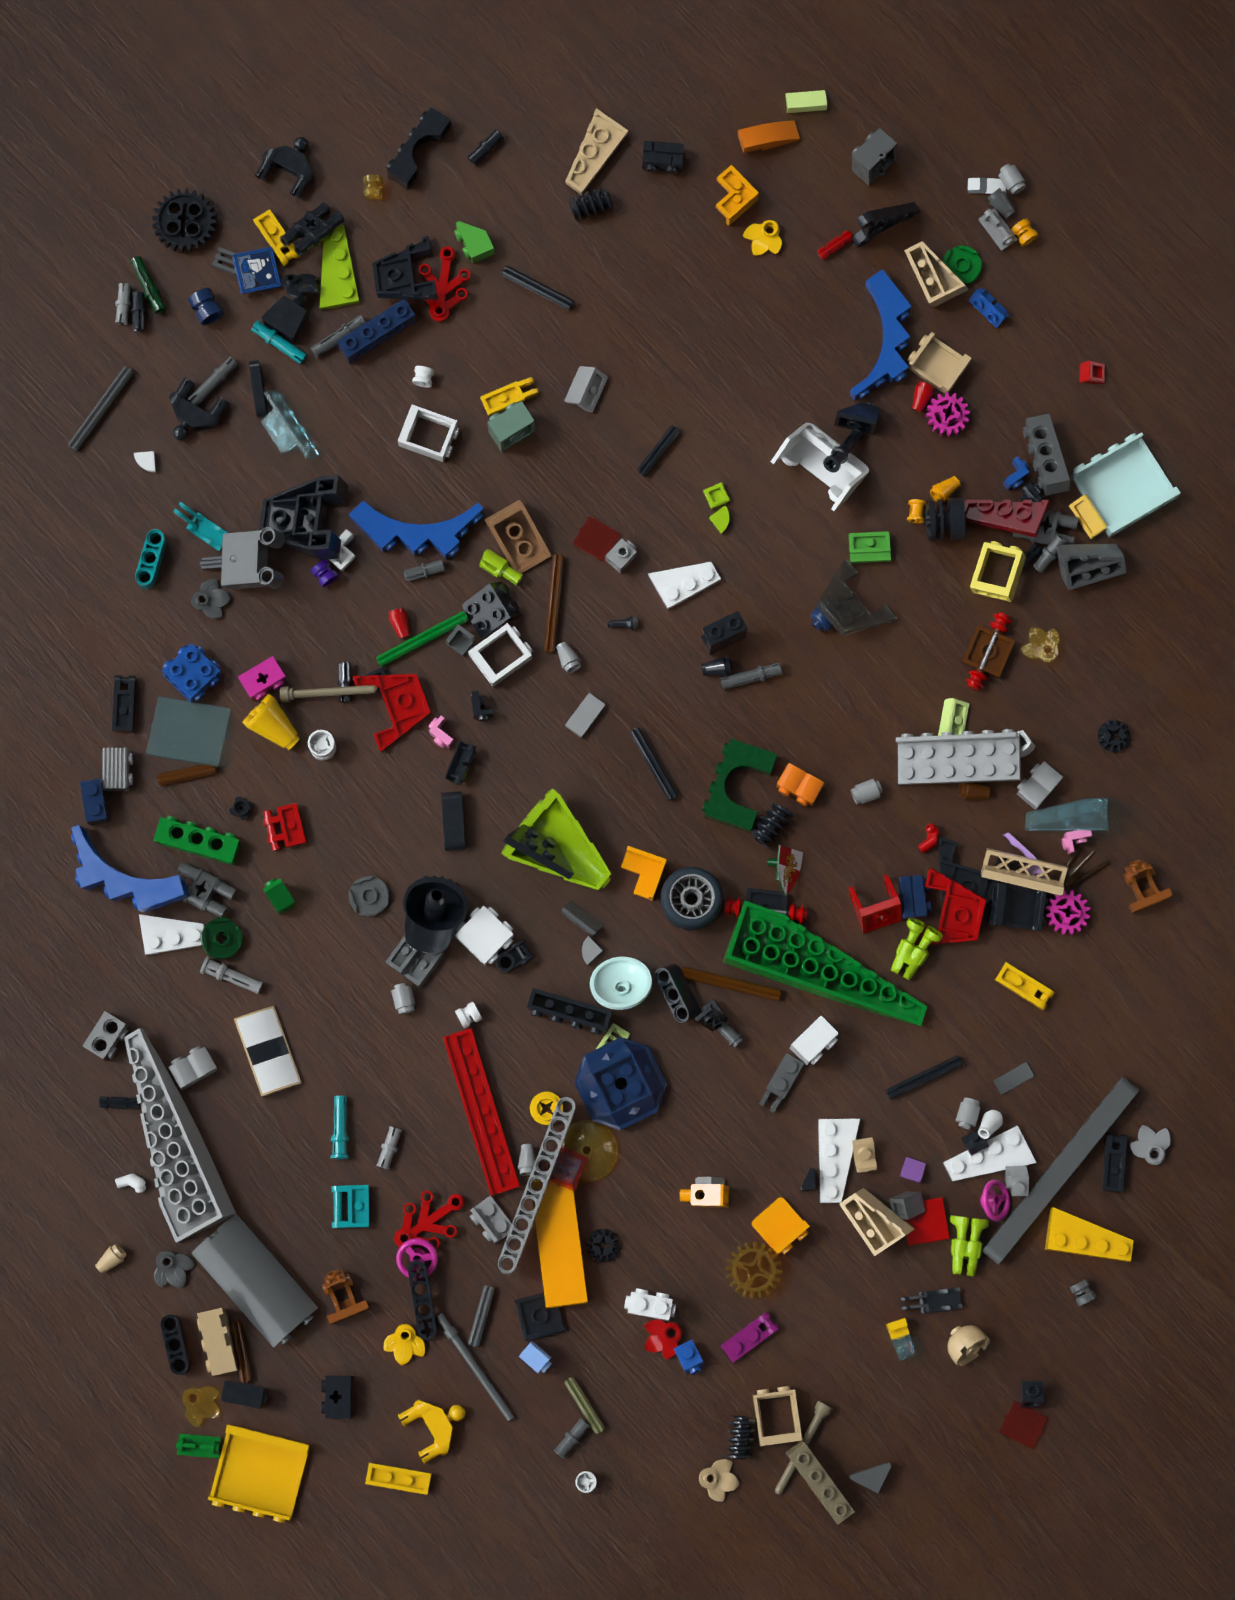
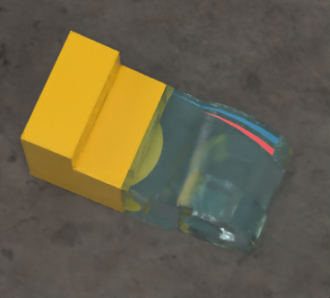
M903 1318L886 1324L899 1361L915 1356L906 1319Z

